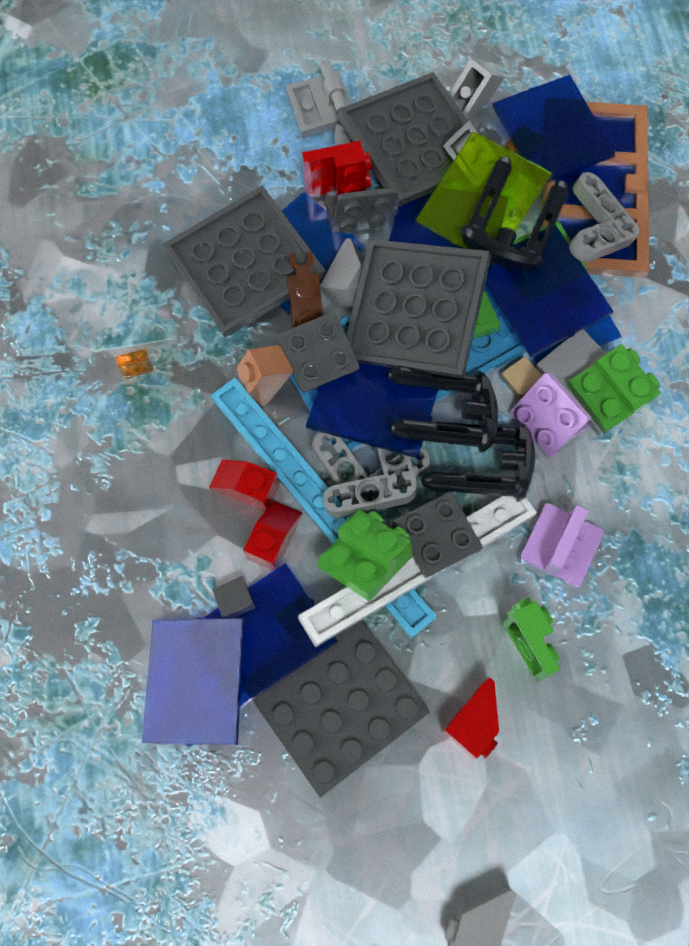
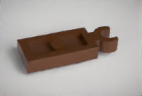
M312 252L305 253L306 262L304 265L297 263L295 253L289 255V264L295 270V275L287 276L292 328L323 316L319 273L310 274L309 270L314 260Z

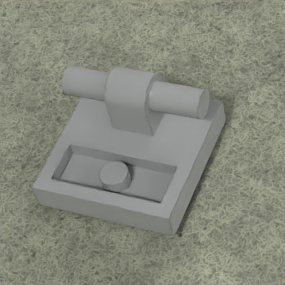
M324 61L320 64L322 76L286 85V93L302 138L333 130L336 124L342 125L337 118L338 110L352 104L340 72H334L330 61Z

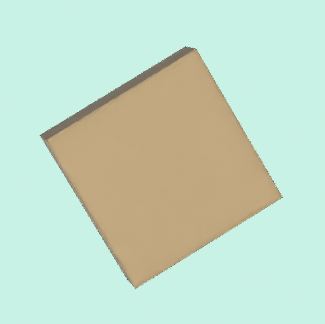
M526 356L500 375V378L519 400L542 377Z

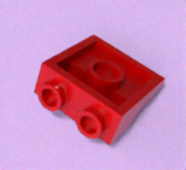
M360 140L302 152L304 186L307 197L312 195L321 196L331 191H335L336 195L365 191L367 187H371L369 170L372 169L369 152H363Z

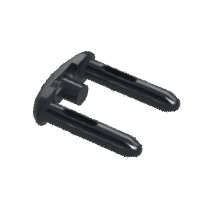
M502 156L495 162L468 224L461 227V237L464 243L472 250L489 251L491 261L496 264L520 271H534L544 264L542 255L567 198V183L565 181H558L550 188L526 247H521L518 250L512 247L517 236L512 229L500 228L495 239L489 237V233L485 231L512 170L511 159L507 156ZM490 196L492 201L485 216L482 217L479 215L486 197ZM545 220L548 222L541 242H539L537 236Z
M400 366L389 369L387 377L397 385L472 394L473 400H464L461 416L463 419L478 420L479 427L400 419L390 425L392 434L402 439L478 447L480 452H485L491 448L497 434L498 405L491 381L485 373L477 371L475 375L465 374L464 378H457Z
M435 422L442 424L479 428L478 424ZM519 422V425L516 427H497V434L493 444L514 445L517 448V452L502 451L501 470L517 471L516 477L431 472L422 476V485L432 491L512 496L516 499V502L522 501L528 495L535 465V448L530 429L523 422Z

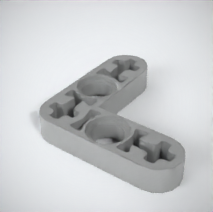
M590 172L582 173L573 185V192L597 221L598 225L578 232L570 242L569 249L578 260L589 262L628 247L637 238L640 230L636 222L598 176Z
M383 415L378 417L373 425L374 440L383 475L329 487L323 495V504L326 513L331 517L344 518L353 516L359 509L367 513L404 505L415 498L417 484L406 440L392 434L393 443L388 444L386 433L383 431V427L389 426L390 428L393 422L398 421L397 417ZM393 452L400 453L404 457L401 464L394 466L388 464L385 459ZM402 474L403 483L407 487L406 493H401L397 489L396 475ZM374 488L379 492V497L372 502H368L361 498V493L364 489ZM351 492H355L357 502L355 505L352 502ZM335 496H340L341 500H343L341 507H336L335 503H333Z
M325 430L313 438V453L336 485L356 481L359 478L365 479L382 475L381 467L367 475L336 432ZM324 437L326 440L333 439L334 444L331 448L334 453L338 455L342 451L345 456L335 460L330 465L328 460L334 457L328 450L323 452L320 450L319 447L323 444L321 438ZM411 446L408 447L409 453L412 455L419 454L421 458L418 460L419 467L413 466L416 478L428 468L430 457L423 447ZM398 453L387 463L394 466L398 461L401 464L404 457ZM347 462L352 465L354 474L350 480L345 481L338 476L337 468L340 463ZM402 474L397 475V489L400 490L405 486ZM374 488L363 490V492L369 491L371 493L368 497L369 502L379 497V492ZM351 492L352 502L355 505L357 504L355 492Z

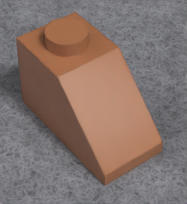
M281 345L249 349L236 367L239 377L244 382L249 394L262 406L267 405L294 371Z

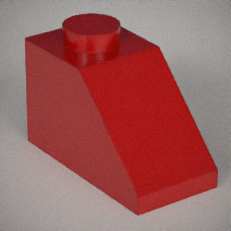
M222 459L209 488L265 511L272 503L280 482L277 473L248 461Z
M273 501L257 520L243 549L246 558L276 572L303 513Z
M490 677L480 685L442 731L473 760L478 759L480 755L486 759L498 745V742L494 739L500 732L495 682Z

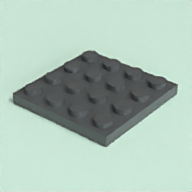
M434 72L338 110L337 118L352 141L360 140L363 152H369L372 171L384 189L397 188L398 196L395 202L397 208L466 178L443 145L468 120Z
M263 185L162 244L166 253L224 338L289 299L287 276L295 275V270L289 264V255L295 253L297 263L304 265L306 262L305 253L311 252ZM313 254L314 260L309 268L310 274L319 273L320 281L325 277L326 270Z
M369 239L346 335L357 362L391 368L397 366L407 367L437 375L464 378L491 261L490 252Z
M362 620L317 647L314 646L307 634L241 683L246 693L320 798L430 713Z

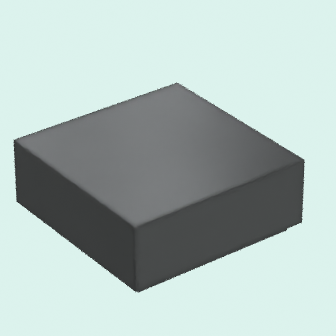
M243 576L212 589L222 618L225 621L256 608Z

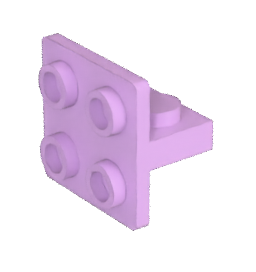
M551 372L543 374L510 410V414L518 423L523 422L530 429L533 440L548 457L554 456L567 442L581 435L591 426L588 423L591 420V416Z
M546 503L521 553L520 560L574 587H579L584 580L605 531L585 521L589 510L579 505H576L571 513L550 503Z

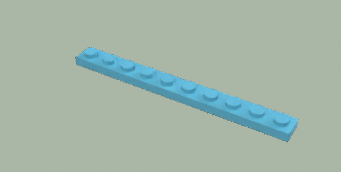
M233 378L210 395L212 401L270 471L278 474L280 483L333 545L339 539L338 529L352 516L334 518L326 513L323 504V495L328 489L326 484L239 381ZM335 496L333 503H335L336 507H341L342 503ZM414 589L384 606L410 639H413L437 618L435 613Z

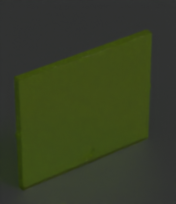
M473 131L420 212L416 222L452 241L454 245H459L464 249H471L464 243L460 229L468 224L497 160L502 156L509 157L512 170L485 230L489 233L488 236L493 239L496 238L499 229L502 227L516 232L551 177L552 172L523 158L513 150H508ZM486 197L479 213L480 216H485L492 197Z

